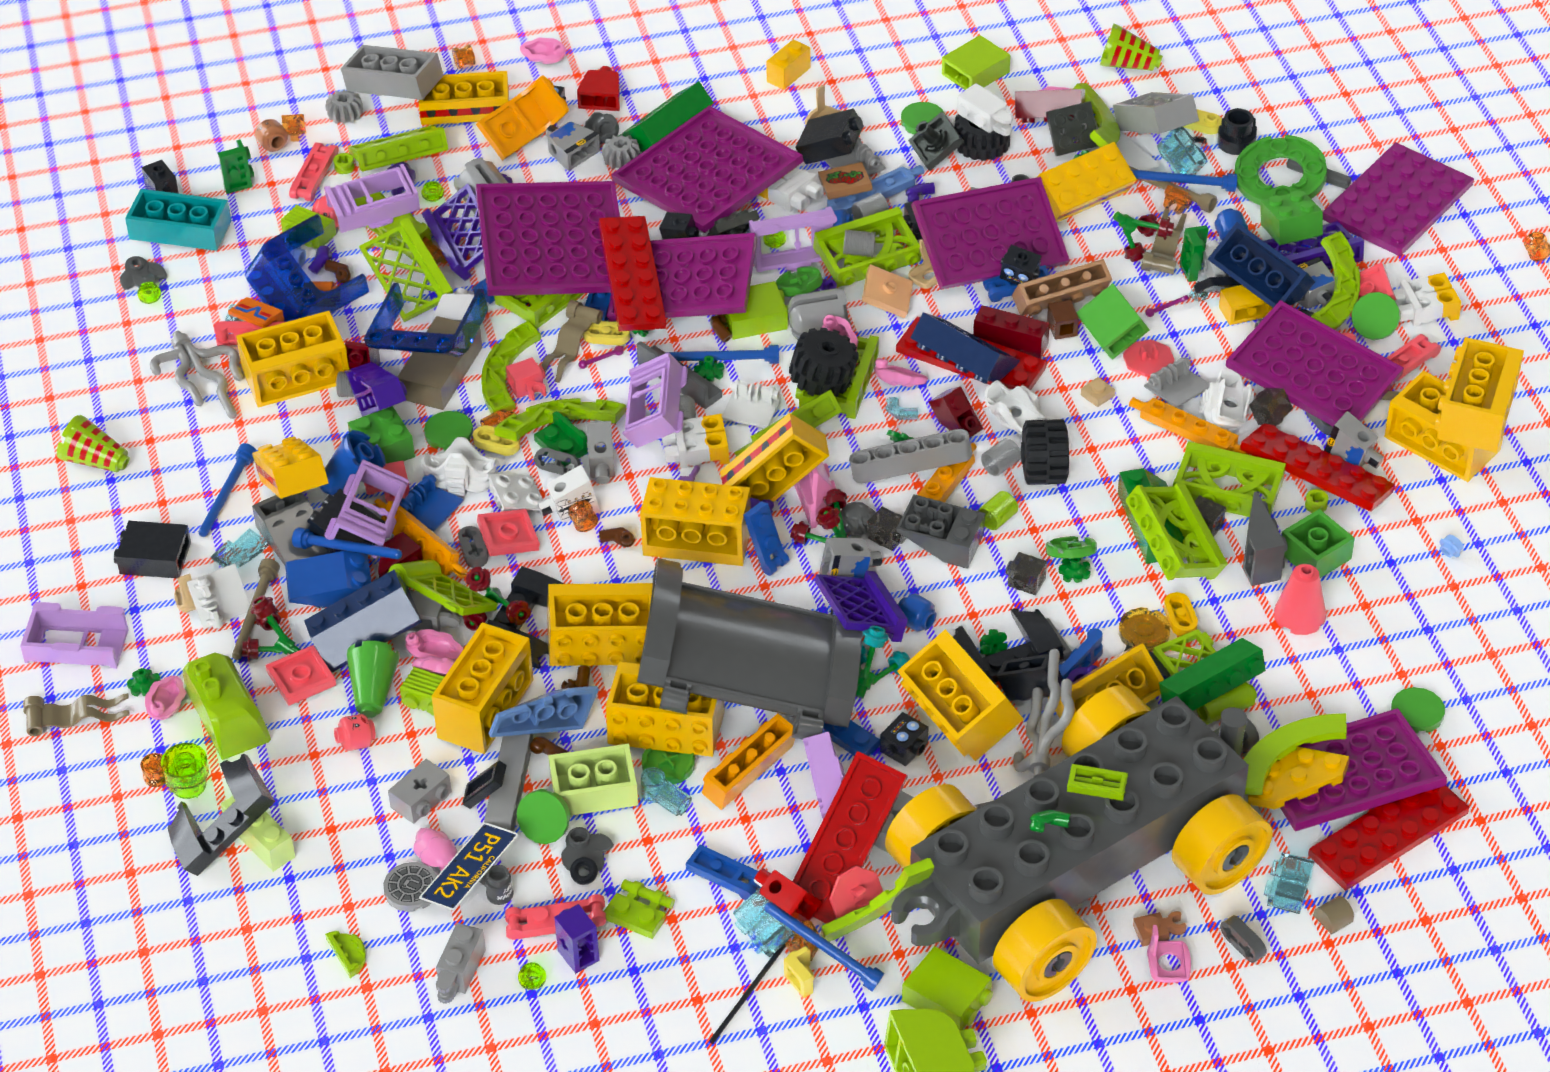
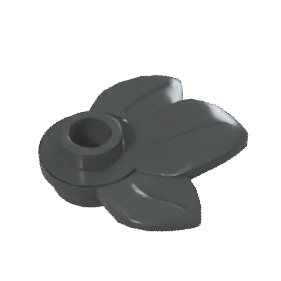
M132 256L125 262V271L120 276V284L125 291L136 286L147 293H152L155 279H166L167 273L158 263L147 262L146 259L140 256Z
M575 827L566 836V848L561 853V860L563 866L570 871V867L576 859L587 857L592 859L596 863L598 871H601L605 864L603 852L612 849L614 844L608 836L602 833L591 834L586 828Z

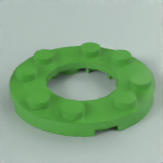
M1285 135V138L1271 139V136L1261 138L1248 145L1236 160L1237 188L1245 198L1257 205H1260L1261 200L1269 199L1271 196H1282L1293 191H1304L1312 199L1322 190L1326 182L1327 166L1325 156L1316 145L1301 137ZM1289 158L1296 161L1302 167L1303 176L1299 182L1293 183L1290 187L1281 185L1273 188L1272 185H1265L1260 180L1258 172L1261 166L1269 160Z

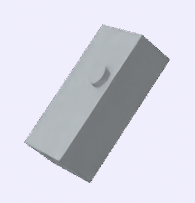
M363 44L340 68L347 91L423 100L444 76L438 53Z
M1149 92L1113 104L1116 122L1119 125L1120 131L1137 132L1138 135L1147 133L1161 134L1199 121L1193 94Z

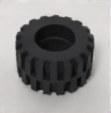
M956 115L954 127L964 140V143L957 148V151L963 154L964 157H970L971 160H994L995 157H1001L1003 153L1008 151L1011 135L1003 136L995 131L988 133L961 115Z

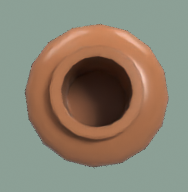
M275 119L263 120L255 130L257 142L266 151H279L287 143V131Z

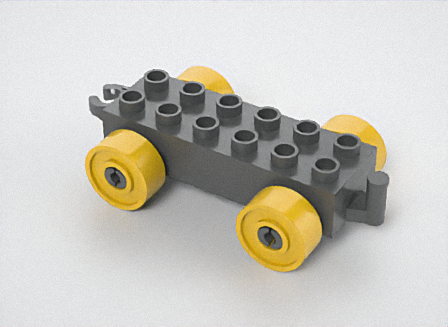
M1122 685L1113 686L1091 697L1074 714L1072 721L1063 733L1061 742L1063 753L1068 757L1067 759L983 807L977 809L957 787L951 784L933 786L921 792L910 800L892 821L886 834L885 847L887 852L903 869L926 858H931L934 869L929 878L923 880L920 884L907 888L895 898L891 906V921L894 924H901L913 909H928L934 916V919L926 925L914 924L912 926L911 943L913 945L930 946L947 940L949 937H954L977 964L993 956L994 968L1023 1000L1038 1002L1057 994L1083 971L1090 961L1097 943L1096 933L1073 910L1074 907L1172 850V861L1175 866L1206 895L1219 894L1234 887L1246 878L1263 859L1271 844L1273 830L1271 825L1244 800L1249 767L1241 758L1244 732L1248 720L1246 713L1235 707L1224 709L1221 712L1218 736L1177 696L1151 710L1130 688ZM1072 764L1128 773L1124 800L1067 792ZM1045 810L1071 814L1068 828L1045 824V830L1042 833L1030 830L1031 820L1029 819L1032 814Z

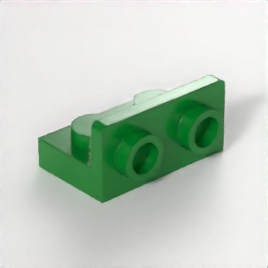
M241 139L236 140L237 148L217 153L226 194L253 187L251 178L254 177L252 165L248 164L251 154L248 146H244Z
M1206 225L1185 228L1179 264L1188 282L1197 281L1199 271L1202 269L1209 230Z
M558 411L552 413V424L534 434V441L542 448L568 453L578 458L588 454L586 433L575 427L568 417H564ZM571 459L570 462L561 461V465L564 467L571 464Z

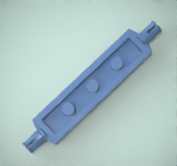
M921 165L912 169H907L903 166L870 180L873 190L827 200V207H831L832 210L845 209L848 214H853L852 205L876 193H880L885 198H888L915 185V177L924 174V168Z

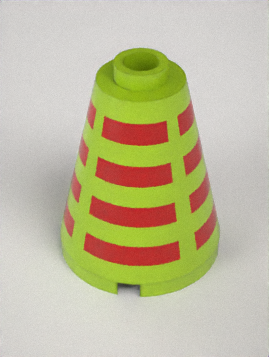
M1113 23L1099 65L1153 71L1155 67L1159 68L1163 55L1159 54L1160 49L1122 26Z
M81 414L80 416H74L61 435L65 437L64 443L59 442L57 446V457L60 460L116 473L124 470L130 460L128 451Z

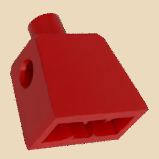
M602 66L600 70H588L577 89L578 109L620 111L619 73L612 71L609 66Z
M762 868L754 878V882L761 887L759 891L761 895L805 925H808L823 903L777 870L770 873Z

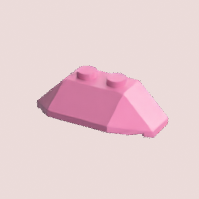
M823 462L794 485L811 529L818 526L816 521L818 512L826 507L823 497L827 495L829 490L836 489L834 480L830 481L828 465L827 463L823 464Z

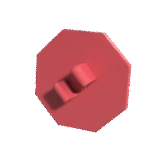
M1152 339L1137 341L1123 353V359L1128 370L1145 377L1158 372L1175 361L1169 346Z
M858 866L839 875L829 898L836 918L838 919L854 910L869 905V901L881 894L883 889L877 873Z

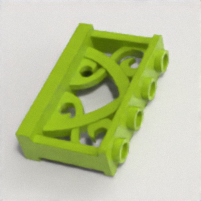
M899 206L814 233L813 249L816 254L820 255L833 280L836 282L837 288L849 286L854 282L866 279L867 269L870 264L892 272L898 268L914 265L921 261L920 244L904 220ZM898 229L901 236H893V230ZM845 230L875 232L876 236L879 235V237H875V243H884L883 247L876 257L843 254ZM893 242H903L907 244L908 247L903 249V246L901 244ZM829 250H833L837 255L833 258ZM844 258V268L840 269L837 263Z
M585 293L494 296L496 305L505 307L526 321L529 320L538 329L565 309L570 300H577Z
M870 335L869 338L857 337L859 342L857 346V352L859 353L857 363L859 365L855 367L853 373L855 376H852L850 382L851 387H848L844 394L839 393L838 397H835L842 409L841 413L846 414V418L856 419L875 367V361L879 356L878 336ZM796 388L795 398L799 399V407L819 395L814 394V396H810L806 390L801 391Z
M1188 441L1173 486L1176 483H1185L1196 505L1250 517L1253 494L1258 491L1266 497V499H1261L1266 501L1271 516L1284 481L1286 463ZM1188 468H1197V471H1188ZM1228 475L1236 477L1244 486L1233 490H1224L1212 479ZM1189 478H1196L1193 479L1191 482L1186 481ZM1265 484L1271 485V491H1269L1267 488L1263 486Z
M1176 483L1175 486L1143 487L1142 485H1137L1126 498L1130 511L1168 581L1175 578L1206 577L1207 580H1212L1228 565L1185 483ZM1166 518L1182 532L1184 536L1183 544L1168 534L1164 526ZM1184 557L1187 558V563L1185 564L1182 560Z

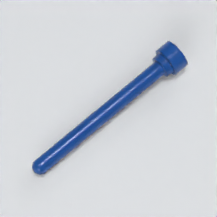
M1131 169L1136 179L1221 186V189H1225L1227 192H1235L1237 187V174L1227 173V175H1222V177Z
M768 345V347H764V350L669 352L677 361H704L706 356H712L714 361L764 359V362H769V364H779V345Z
M247 443L239 445L235 453L236 463L198 531L201 537L208 535L244 467L253 463L252 453L257 450L252 445Z
M298 527L292 535V544L296 548L307 549L315 545L391 559H400L402 557V552L399 549L335 538L334 540H328L326 537L314 535L313 532L306 528Z
M768 902L765 904L764 909L769 915L860 976V981L864 983L863 986L873 992L885 974L876 966L874 969L870 966L868 968L774 903Z

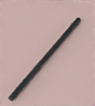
M781 943L710 1038L709 1042L711 1044L715 1043L785 949L786 945L784 943Z

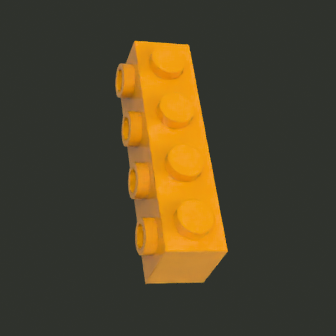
M779 713L769 721H765L756 733L751 737H747L715 769L712 768L703 778L702 794L720 810L724 809L793 747L795 738H792L793 725Z

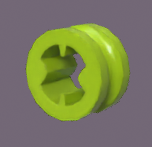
M340 153L333 158L334 169L338 174H349L355 169L354 158L351 154Z
M1313 489L1307 492L1305 501L1307 511L1313 513L1320 509L1325 512L1328 507V494L1320 489Z

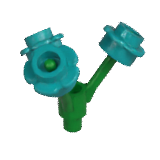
M870 626V629L863 631L865 636L864 643L870 646L868 650L864 645L861 646L856 697L864 699L866 691L870 690L871 685H875L881 678L892 671L900 675L897 670L910 660L907 653L894 651L892 656L888 658L889 667L877 675L870 672L875 649L883 648L885 642L888 641L885 629L879 626Z

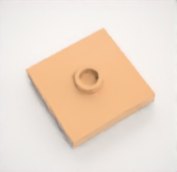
M870 264L866 273L861 301L905 318L909 310L913 281Z

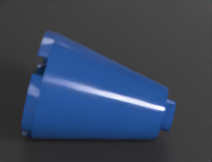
M352 430L345 435L325 466L329 484L319 486L324 493L334 495L339 489L344 490L351 474L356 475L363 459L381 468L385 466V456L378 444L373 446L368 441L371 437L356 430Z

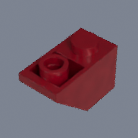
M351 341L345 342L349 370L369 362L380 366L378 345Z
M961 386L946 390L928 401L939 423L949 431L963 429L969 433V438L984 429Z
M403 531L384 542L382 547L399 549L402 552V557L400 559L380 557L378 566L379 578L387 574L390 567L394 564L423 560L421 547Z

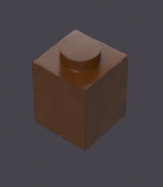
M1072 301L1048 303L1047 322L1050 323V330L1054 339L1078 336L1079 318Z

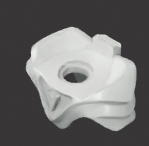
M1223 368L1219 373L1218 379L1215 382H1211L1208 390L1206 389L1203 392L1199 402V412L1205 416L1207 422L1230 432L1236 431L1245 423L1246 416L1254 398L1252 385L1248 384L1245 387L1240 374L1231 369ZM1224 401H1233L1236 407H1228L1224 404Z
M996 380L986 388L985 404L1005 427L1013 429L1022 435L1025 420H1047V416L1041 411L1040 398L1026 386L1021 385L1014 389H1008L1000 381ZM1019 409L1022 411V414L1018 417H1013L1010 410Z
M457 437L443 453L439 455L423 454L422 469L424 476L429 474L435 476L437 480L435 482L436 487L447 489L449 493L456 496H464L466 490L481 493L490 486L491 482L487 474H495L497 458H486L473 447L467 438Z

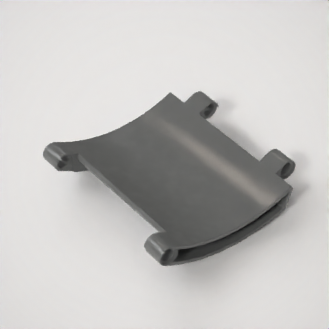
M657 558L652 579L650 610L637 682L663 688L660 709L687 714L689 696L694 694L795 716L792 738L803 740V738L821 734L824 723L848 728L856 697L862 631L845 630L832 608L830 614L682 582L683 568L681 563Z

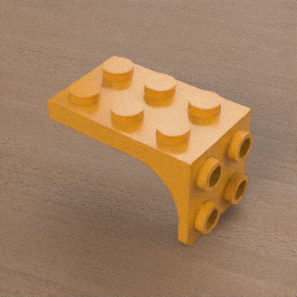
M542 75L520 94L478 121L476 126L503 161L544 133L550 125L558 123L569 112V108L565 99L560 97L554 89L551 80Z

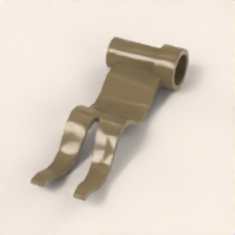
M1164 209L1162 218L1168 219L1169 210ZM1182 213L1176 228H1173L1172 237L1167 236L1166 240L1163 237H1158L1157 229L1151 252L1145 251L1141 270L1149 272L1150 270L1174 275L1177 261H1174L1173 258L1187 214Z
M576 300L569 301L566 308V317L569 319L560 328L555 350L553 353L546 355L541 364L546 373L552 360L566 354L558 363L555 382L560 383L566 365L576 359L583 334L590 328L592 323L600 324L603 311L584 306L582 302Z
M122 694L110 700L101 699L94 695H83L69 705L45 704L44 699L40 696H28L23 700V712L26 715V732L30 736H39L43 733V727L69 728L75 726L86 717H94L104 722L117 721L129 716L130 711L124 710L115 714H107L87 705L111 708L129 699V694Z

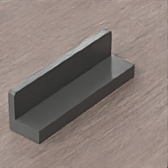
M642 341L636 344L637 363L639 365L666 353L657 346L649 347ZM688 368L687 383L681 388L680 393L690 396L696 404L704 409H707L722 398V390Z

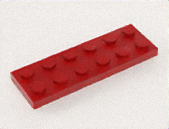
M646 216L599 218V231L618 331L666 329L667 322Z
M918 316L896 344L897 353L976 380L973 372L968 371V373H964L955 368L956 363L953 361L944 362L935 357L937 354L935 351L930 350V352H926L916 346L918 342L910 337L920 319ZM982 339L1020 360L1018 365L1002 378L1000 382L1008 389L1024 385L1032 390L1047 368V361Z
M1262 424L1241 441L1239 450L1252 456L1286 463V472L1370 512L1393 493L1396 485L1387 481L1385 477L1374 475L1361 466L1353 465L1343 460L1340 456L1323 451L1319 446L1308 444L1297 436L1287 434L1271 424Z
M859 751L856 752L793 879L794 883L823 902L813 918L825 924L837 919L829 899L837 877L855 866L864 867L908 778V775Z
M1442 786L1375 807L1309 848L1308 856L1347 891L1469 813L1470 807L1447 786Z

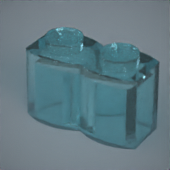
M1184 127L1171 130L1157 145L1161 157L1170 163L1173 173L1196 175L1208 162L1204 152L1194 143L1192 136Z
M1283 852L1279 860L1274 859L1270 875L1274 877L1273 880H1267L1263 895L1268 897L1267 906L1300 914L1312 878L1315 861Z
M757 890L733 911L737 919L734 924L744 935L748 934L751 939L748 941V944L757 954L764 953L771 957L794 936V933L790 928L765 911V904L771 901Z

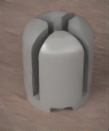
M482 157L464 164L466 169L461 172L458 178L455 175L453 182L457 192L467 183L472 186L474 191L476 184L508 183L493 162L485 161ZM469 193L463 197L465 202H467ZM476 208V209H471L474 214H475L477 208Z
M835 288L799 294L792 297L787 308L792 335L798 340L803 332L808 333L809 329L815 328L820 330L823 326V319L827 315L844 318L851 325L850 319H848L846 307L848 302L844 289Z

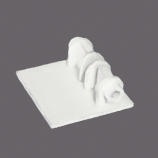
M740 380L732 381L730 391L733 392L722 414L723 420L762 428L769 426L782 397L780 391L776 390L775 387L763 386L761 384H758L755 389L754 383H751L749 386L747 382Z
M487 474L491 482L489 490L493 494L494 501L501 512L517 509L540 511L537 503L543 501V498L532 476Z
M235 563L187 581L203 630L212 626L213 629L223 626L222 622L248 612L250 605Z

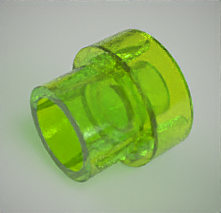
M179 743L164 752L161 758V768L165 784L169 787L170 793L173 792L182 799L198 798L206 789V778L209 775V763L205 750L194 743Z

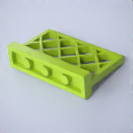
M434 125L348 146L349 153L359 163L362 172L449 150L444 128H436Z
M408 217L401 220L399 226L359 246L360 251L403 322L437 306L443 294H453L451 286ZM398 234L403 239L400 247L389 244L390 238ZM374 246L383 248L380 258L369 255L367 250ZM387 249L398 252L396 261L384 259ZM402 253L414 257L412 265L400 263ZM382 264L394 266L391 276L380 273L379 270ZM397 268L410 270L407 280L395 277ZM414 271L425 275L423 284L411 281ZM393 282L405 285L402 294L391 291ZM409 286L421 288L418 298L406 295ZM425 290L433 291L437 295V298L431 301L422 299ZM404 300L416 303L414 310L405 314L402 309Z
M829 390L792 411L791 414L816 428L841 413L842 409L832 391ZM781 419L750 436L752 442L735 451L736 457Z

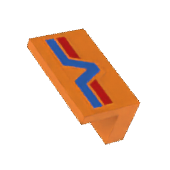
M249 297L244 298L228 310L229 315L262 328L267 327L272 322H284L283 310Z

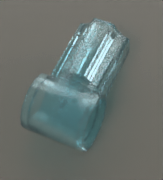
M651 767L642 772L641 797L644 801L658 803L675 816H682L687 811L692 802V797L666 780L665 774L661 769Z

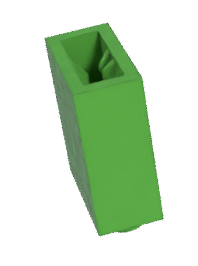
M1113 283L1076 312L1079 319L1112 360L1150 331Z

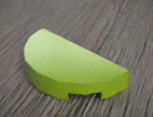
M339 931L325 933L327 942L351 979L365 965L366 950L363 941L356 934L350 935L340 933Z

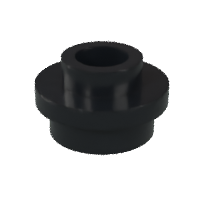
M581 857L572 863L570 875L575 883L588 885L596 879L598 868L592 859ZM583 867L588 868L589 874L581 876L579 870Z

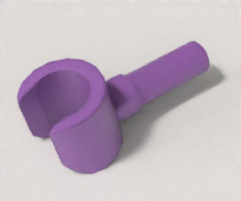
M695 465L689 476H680V480L694 482L700 467Z

